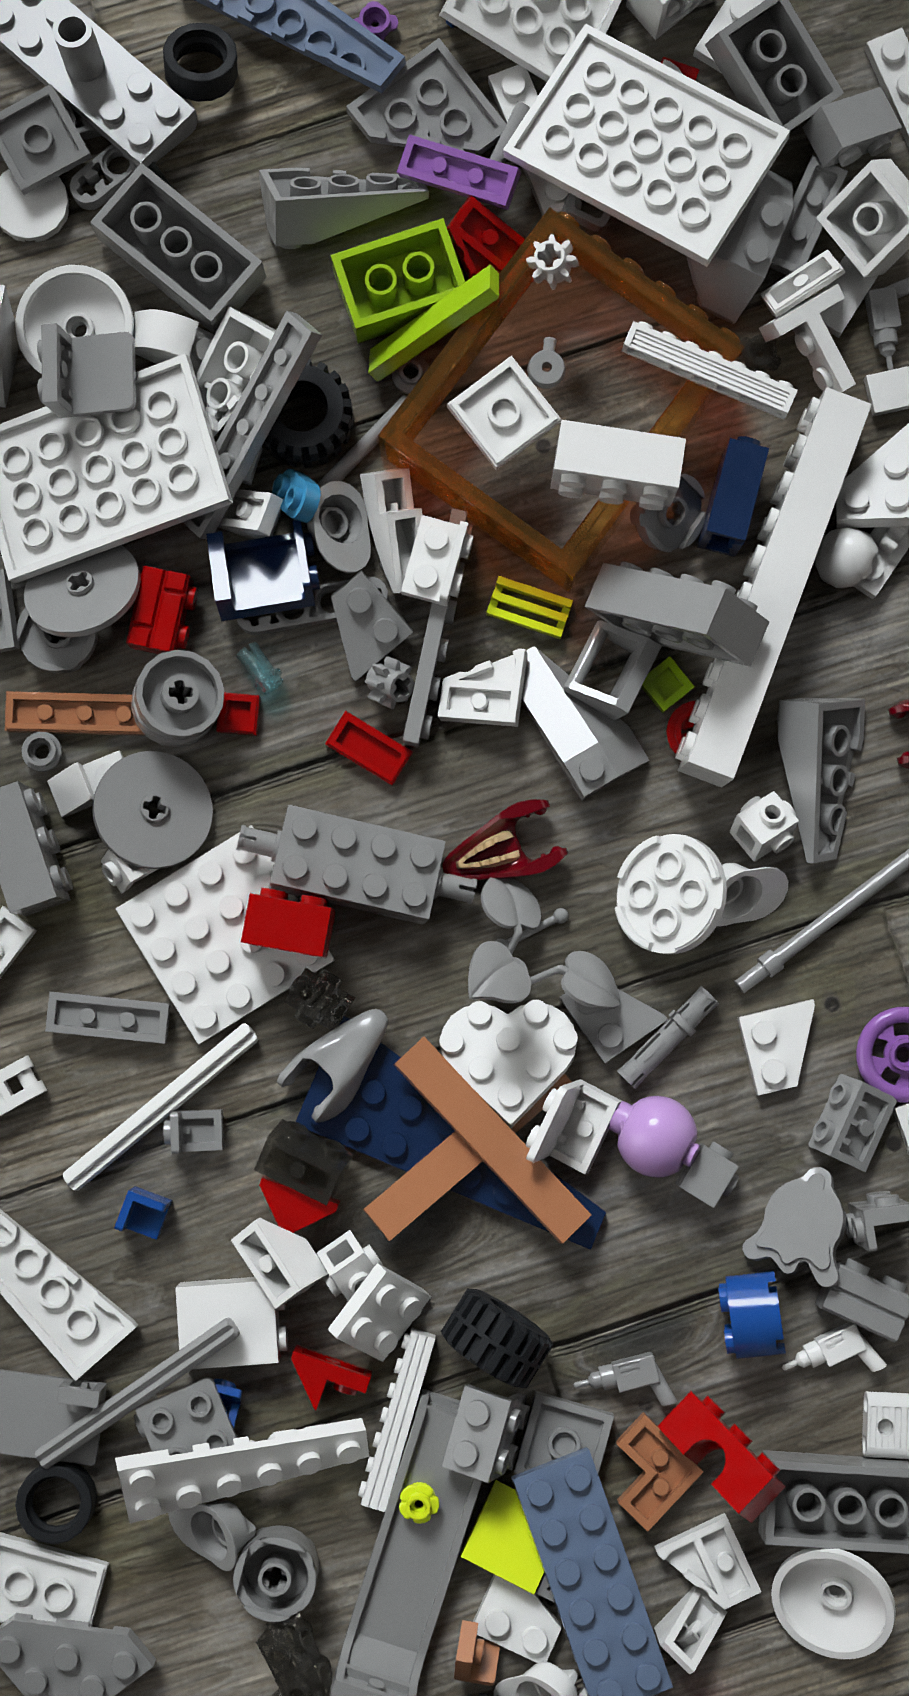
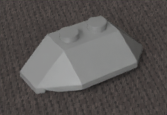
M769 170L708 267L686 256L691 277L698 294L696 297L699 308L731 324L736 323L764 281L793 210V188L791 181Z

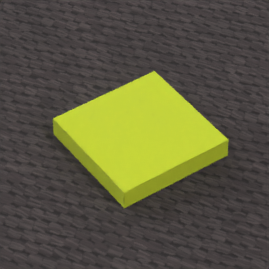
M494 1480L459 1557L531 1594H535L544 1570L516 1490Z

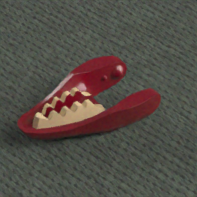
M530 799L507 807L448 854L442 864L444 873L481 880L489 879L490 877L504 878L533 875L545 872L555 866L568 854L567 848L554 846L549 854L543 853L541 857L535 860L529 859L523 852L516 835V823L518 820L524 817L529 818L534 813L537 815L545 814L547 808L550 807L549 801Z

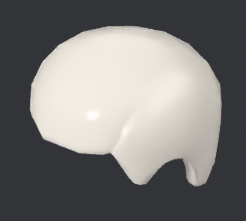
M844 527L834 529L822 539L814 560L815 566L824 582L836 588L853 587L872 573V560L874 555L878 553V546L869 533L858 528Z

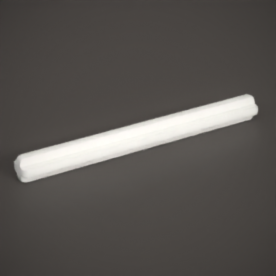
M246 1023L241 1024L63 1173L67 1185L74 1191H79L166 1119L171 1112L178 1109L256 1044L258 1037L253 1029Z

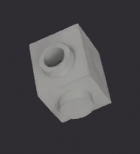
M713 1141L710 1147L702 1143L698 1144L700 1145V1150L693 1164L690 1167L685 1166L675 1182L680 1188L712 1208L715 1207L722 1194L726 1197L729 1196L739 1179V1176L735 1174L739 1166L730 1161L733 1153Z

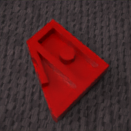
M473 196L466 199L447 226L453 247L468 278H472L491 265L499 273V293L533 246Z

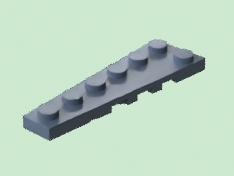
M194 0L380 93L384 92L406 64L404 55L327 0Z

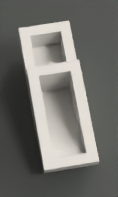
M409 468L360 474L363 497L376 550L393 593H401L422 516V508H414Z

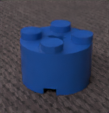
M774 1271L726 1276V1283L719 1284L721 1312H730L731 1324H724L727 1354L735 1353L736 1359L786 1354L785 1344L776 1343V1340H784L777 1286L768 1287V1282L776 1281Z

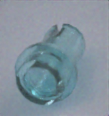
M253 642L249 644V651L244 647L238 652L236 657L256 682L254 685L257 691L261 690L266 695L276 690L283 683V679L280 677L282 672L279 668L274 669L259 648L258 643Z

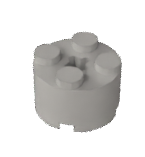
M269 1526L256 1531L255 1535L241 1550L233 1574V1586L236 1595H238L249 1614L263 1621L281 1622L302 1611L309 1604L315 1591L319 1573V1560L314 1543L300 1531L288 1526ZM273 1567L281 1569L280 1579L272 1577Z

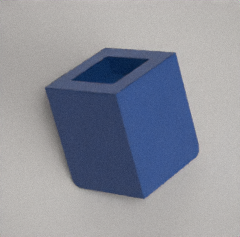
M135 1186L127 1192L114 1229L119 1231L129 1229L157 1240L173 1200Z

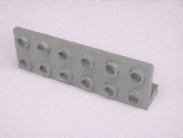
M0 1369V1454L36 1458L35 1452L39 1447L105 1402L107 1383L81 1379L75 1381L73 1378ZM100 1433L59 1462L94 1465L97 1461Z

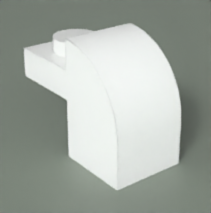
M155 309L134 313L133 337L135 339L136 355L159 364L186 353L191 359L194 372L197 373L214 338V334L199 328L198 321L176 313Z

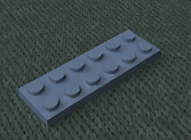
M585 1447L511 1476L587 1696H654L673 1688L590 1450Z

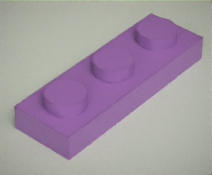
M409 134L397 174L402 178L467 198L473 196L480 202L508 210L521 171L518 167Z

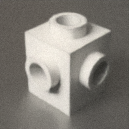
M773 791L762 799L759 796H755L745 803L740 810L741 812L736 815L730 830V834L755 862L772 850L775 853H779L787 848L794 840L792 835L799 820L793 807L787 801L781 800Z
M351 1230L317 1252L318 1257L328 1272L323 1277L325 1283L335 1297L342 1293L347 1301L351 1299L377 1263L383 1265L370 1244L362 1248Z

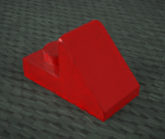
M297 1344L291 1357L315 1411L317 1410L327 1380L334 1383L333 1388L344 1394L355 1396L357 1391L366 1393L372 1375L371 1370Z

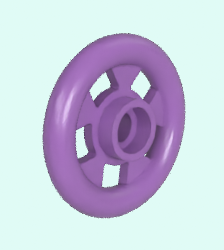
M895 1007L877 1014L866 1024L857 1043L856 1059L859 1072L865 1083L893 1096L897 1102L909 1103V1058L905 1062H900L897 1058L899 1048L906 1047L909 1051V1035L895 1036L893 1025L896 1023H909V1007ZM876 1038L887 1041L883 1058L872 1056ZM886 1067L900 1074V1078L895 1085L881 1077Z

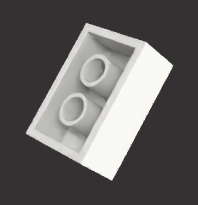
M561 420L550 489H556L559 495L568 498H581L583 494L599 496V501L608 504H622L623 500L639 502V507L644 509L663 510L664 506L671 507L679 489L686 438Z

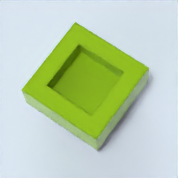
M670 656L647 674L641 686L662 713L695 687Z

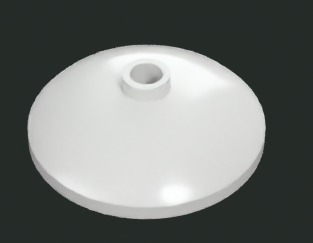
M84 265L56 267L35 279L24 292L15 318V330L19 347L26 360L40 374H42V363L38 357L37 343L39 340H42L41 325L57 323L71 337H76L75 330L80 325L87 327L84 336L117 332H129L133 336L134 333L132 308L123 290L105 273Z
M807 1548L788 1557L781 1564L775 1575L771 1592L775 1614L787 1633L805 1648L830 1658L856 1659L877 1651L889 1638L896 1615L894 1597L881 1574L862 1558L841 1549Z

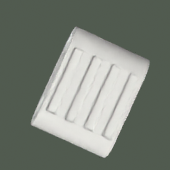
M865 1391L862 1428V1452L864 1457L909 1459V1393Z

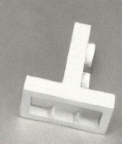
M838 284L822 290L778 318L763 325L759 330L765 342H768L793 329L796 346L804 356H807L814 370L813 378L817 386L823 391L828 387L844 392L856 383L820 315L822 311L845 298Z

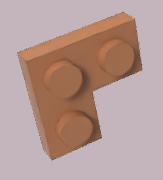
M643 1412L616 1440V1444L644 1470L617 1501L648 1532L704 1471L698 1464L684 1456L657 1427L658 1425Z

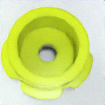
M413 1483L404 1488L400 1494L402 1501L399 1504V1510L406 1519L411 1518L415 1523L422 1524L430 1521L431 1515L438 1512L439 1498L436 1496L433 1488L426 1483ZM421 1501L423 1505L421 1507H417L415 1505V1502Z

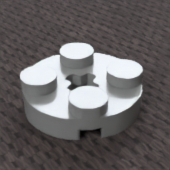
M681 473L679 489L672 502L674 503L671 509L674 513L672 519L666 517L668 506H664L663 510H648L639 507V502H636V505L630 511V521L637 528L642 541L649 547L664 552H672L671 550L676 548L684 549L695 541L703 528L706 512L701 511L702 504L700 498L705 499L704 491L695 478Z
M26 608L22 611L17 623L16 634L23 654L37 668L49 673H71L79 670L92 656L98 641V632L80 637H66L65 640H59L57 644L51 643L52 637L35 625Z

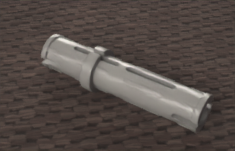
M700 986L684 1005L677 1011L673 1009L668 1014L670 1018L617 1072L636 1089L688 1035L692 1037L696 1033L695 1027L708 1013L719 1005V1002L706 989Z

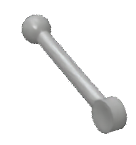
M558 908L554 911L553 916L541 921L536 929H525L522 931L519 941L556 922L560 924L565 923L569 918L567 910ZM512 937L506 940L497 939L496 942L508 947Z

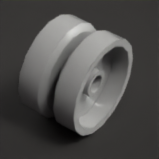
M172 650L158 654L144 666L132 691L131 710L136 725L147 738L163 746L182 747L196 743L209 732L223 708L224 687L220 674L209 660L191 651ZM171 696H179L183 700V704H178L177 698Z

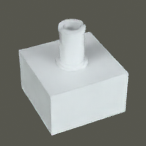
M891 159L871 160L816 217L864 278L884 274L909 249V180Z

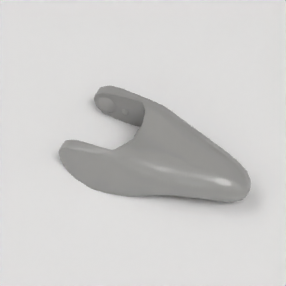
M372 1009L342 1023L298 1053L280 1073L277 1083L281 1087L292 1085L295 1078L303 1071L310 1060L316 1062L331 1077L333 1090L320 1105L314 1108L312 1119L315 1122H324L336 1117L347 1108L357 1093L367 1068L386 1032L388 1025L387 1016L379 1009Z

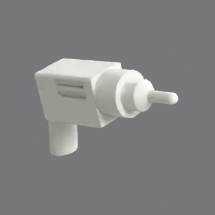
M847 1322L815 1337L813 1341L803 1345V1350L796 1354L795 1360L784 1364L782 1369L786 1371L797 1365L803 1368L811 1365L815 1368L823 1363L831 1367L857 1354L872 1372L885 1368L887 1364L859 1332L857 1325Z

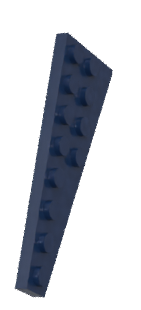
M341 1015L336 1027L350 1020V1018ZM381 1042L353 1100L336 1117L324 1122H315L312 1119L314 1108L320 1105L332 1092L333 1082L331 1077L319 1065L295 1122V1125L406 1172L455 1132L396 1069L394 1064L401 1057ZM483 1161L450 1189L455 1193L549 1232ZM552 1172L591 1214L567 1240L591 1250L606 1212Z

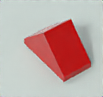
M267 1174L261 1178L259 1184L278 1226L292 1233L335 1213L340 1203L338 1199Z

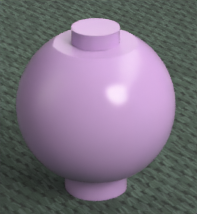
M649 1096L640 1099L633 1105L622 1101L615 1110L608 1126L609 1130L618 1134L617 1146L624 1161L633 1170L648 1177H666L679 1172L683 1165L690 1167L700 1150V1145L695 1143L697 1128L693 1117L683 1105L668 1097Z

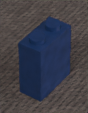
M747 436L729 439L719 460L697 548L735 557L746 541L769 448L760 446L761 442Z

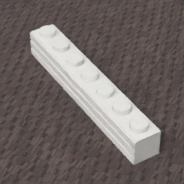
M633 321L623 344L622 352L783 420L786 418L798 391L789 382L775 381L765 372L751 371L741 362H730L723 359V356L717 352L701 350L697 344L690 341L682 342L676 339V336L670 332L663 331L661 333L654 330L646 322L641 321L637 323Z
M411 1328L410 1334L405 1333L401 1345V1348L405 1349L403 1359H397L394 1373L398 1374L396 1383H390L387 1397L391 1398L388 1408L383 1407L379 1421L384 1423L381 1433L376 1431L372 1447H376L374 1457L369 1456L365 1471L369 1472L367 1482H361L358 1496L362 1497V1506L382 1512L386 1510L436 1335Z

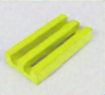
M498 576L486 615L561 639L573 600ZM504 588L561 607L562 611L558 612L503 594L502 590ZM498 602L558 621L557 626H550L497 608Z

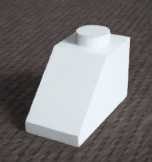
M262 1218L253 1221L231 1239L275 1309L304 1293L328 1274L307 1239Z

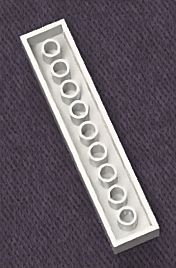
M826 387L820 398L812 397L808 408H805L796 430L803 434L799 433L784 461L783 467L788 468L789 471L785 470L781 481L778 480L770 503L776 506L770 509L767 517H764L756 538L761 540L762 544L757 545L745 566L743 575L749 577L748 582L744 581L741 589H738L735 594L739 598L756 604L758 606L756 612L769 621V625L751 667L716 658L713 663H710L702 685L708 687L706 694L703 693L700 700H696L689 718V722L695 725L692 732L688 731L686 737L683 736L676 752L675 759L681 760L678 768L679 772L721 788L734 779L870 411L871 403Z

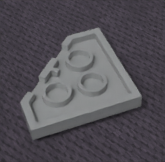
M440 38L409 59L383 93L370 88L346 106L348 115L370 143L405 147L410 134L481 156L497 144L506 126V122Z
M22 1613L14 1614L0 1625V1668L24 1696H115L150 1670L156 1661V1658L139 1637L128 1627L114 1626L113 1629L90 1627V1622L57 1618L55 1622L33 1619V1615Z

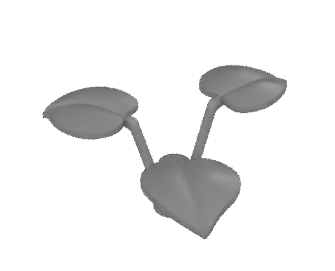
M490 877L481 891L483 910L487 917L498 926L506 929L513 928L514 934L508 947L496 941H487L475 950L468 973L469 999L518 1003L529 995L531 985L553 975L562 974L561 986L564 992L576 1002L598 1009H614L620 1005L619 992L610 970L600 958L585 951L571 952L565 959V966L557 965L530 977L526 964L519 958L513 957L512 954L522 936V928L534 930L540 924L541 910L538 901L527 887L511 877Z

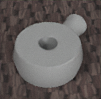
M545 337L543 340V350L532 356L528 363L527 372L530 380L537 387L550 389L557 386L563 380L566 368L561 356L555 352L557 340L553 337ZM549 367L551 370L549 372H545L542 370V368Z

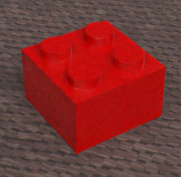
M261 887L260 895L249 894L241 942L327 958L336 911L327 907L328 901L323 898L301 895L300 902L288 900V893L284 891Z

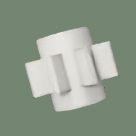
M550 234L548 241H544L541 244L535 241L533 243L536 249L534 257L526 258L528 266L532 269H537L532 275L534 281L539 284L545 279L552 290H555L557 283L564 280L571 283L572 279L569 275L571 267L579 266L577 257L569 255L573 250L571 242L567 240L560 245L553 234ZM552 258H559L554 260L553 267H547V265H550L552 263Z

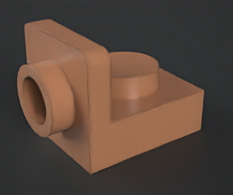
M462 1620L454 1680L493 1686L495 1684L500 1645L477 1638L478 1623Z

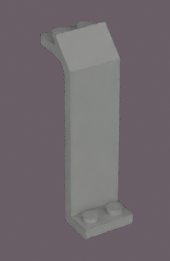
M426 1389L421 1391L415 1419L344 1638L330 1688V1696H417L418 1682L426 1652L482 1483L480 1480L442 1467L460 1400ZM416 1482H423L431 1486L439 1498L438 1512L431 1515L430 1521L422 1524L415 1523L411 1518H404L399 1510V1504L402 1501L400 1499L401 1492L404 1488ZM416 1501L415 1505L417 1507H421L423 1503L421 1501Z

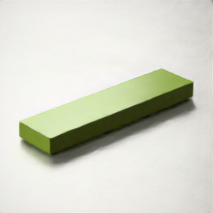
M491 265L487 266L371 348L368 373L377 382L381 381L499 299V273Z

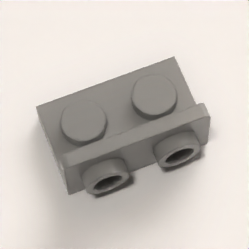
M840 1074L830 1090L829 1099L820 1119L813 1128L809 1147L866 1172L897 1100L893 1096L865 1082Z

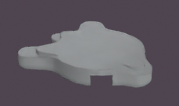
M815 1167L810 1169L803 1177L787 1182L779 1187L770 1197L765 1208L764 1220L760 1229L744 1242L742 1249L744 1255L754 1261L772 1258L779 1268L788 1275L795 1274L802 1263H808L819 1285L825 1288H833L838 1285L840 1274L835 1256L837 1247L844 1235L846 1212L843 1211L842 1204L837 1197L831 1173L824 1168Z

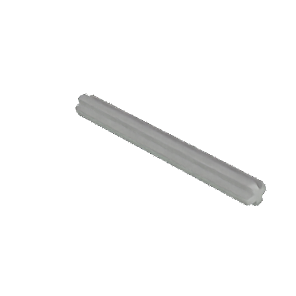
M225 1318L108 1399L98 1408H95L39 1447L35 1452V1457L44 1469H49L234 1341L240 1334L234 1321L231 1318Z

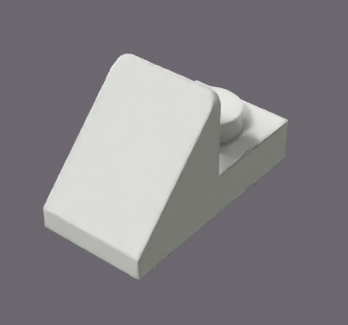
M238 489L232 500L233 504L229 505L218 527L249 539L273 536L281 515L280 507L283 499L273 493Z
M120 750L84 765L76 762L47 780L62 818L93 806L94 794L101 778L114 763L124 758Z

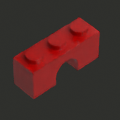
M690 1391L657 1427L684 1456L695 1464H698L708 1453L714 1450L724 1451V1469L711 1485L739 1515L752 1523L786 1487L776 1477L780 1469L763 1452L757 1457L748 1448L753 1441L740 1427L734 1423L729 1428L720 1419L725 1412L713 1399L707 1395L702 1400Z

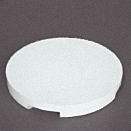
M669 834L663 836L656 835L645 840L628 855L617 878H620L617 889V907H615L618 922L629 939L646 950L668 955L689 951L710 936L722 917L727 897V884L723 867L718 857L707 845L692 837Z

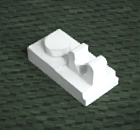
M909 526L874 527L870 535L878 546V553L874 555L872 560V573L853 587L871 599L877 596L909 548Z

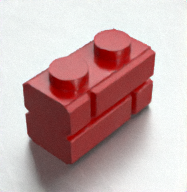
M143 566L140 588L136 597L126 640L130 648L156 654L186 648L190 627L184 625L187 610L194 611L198 598V588L193 587L194 581L189 575Z

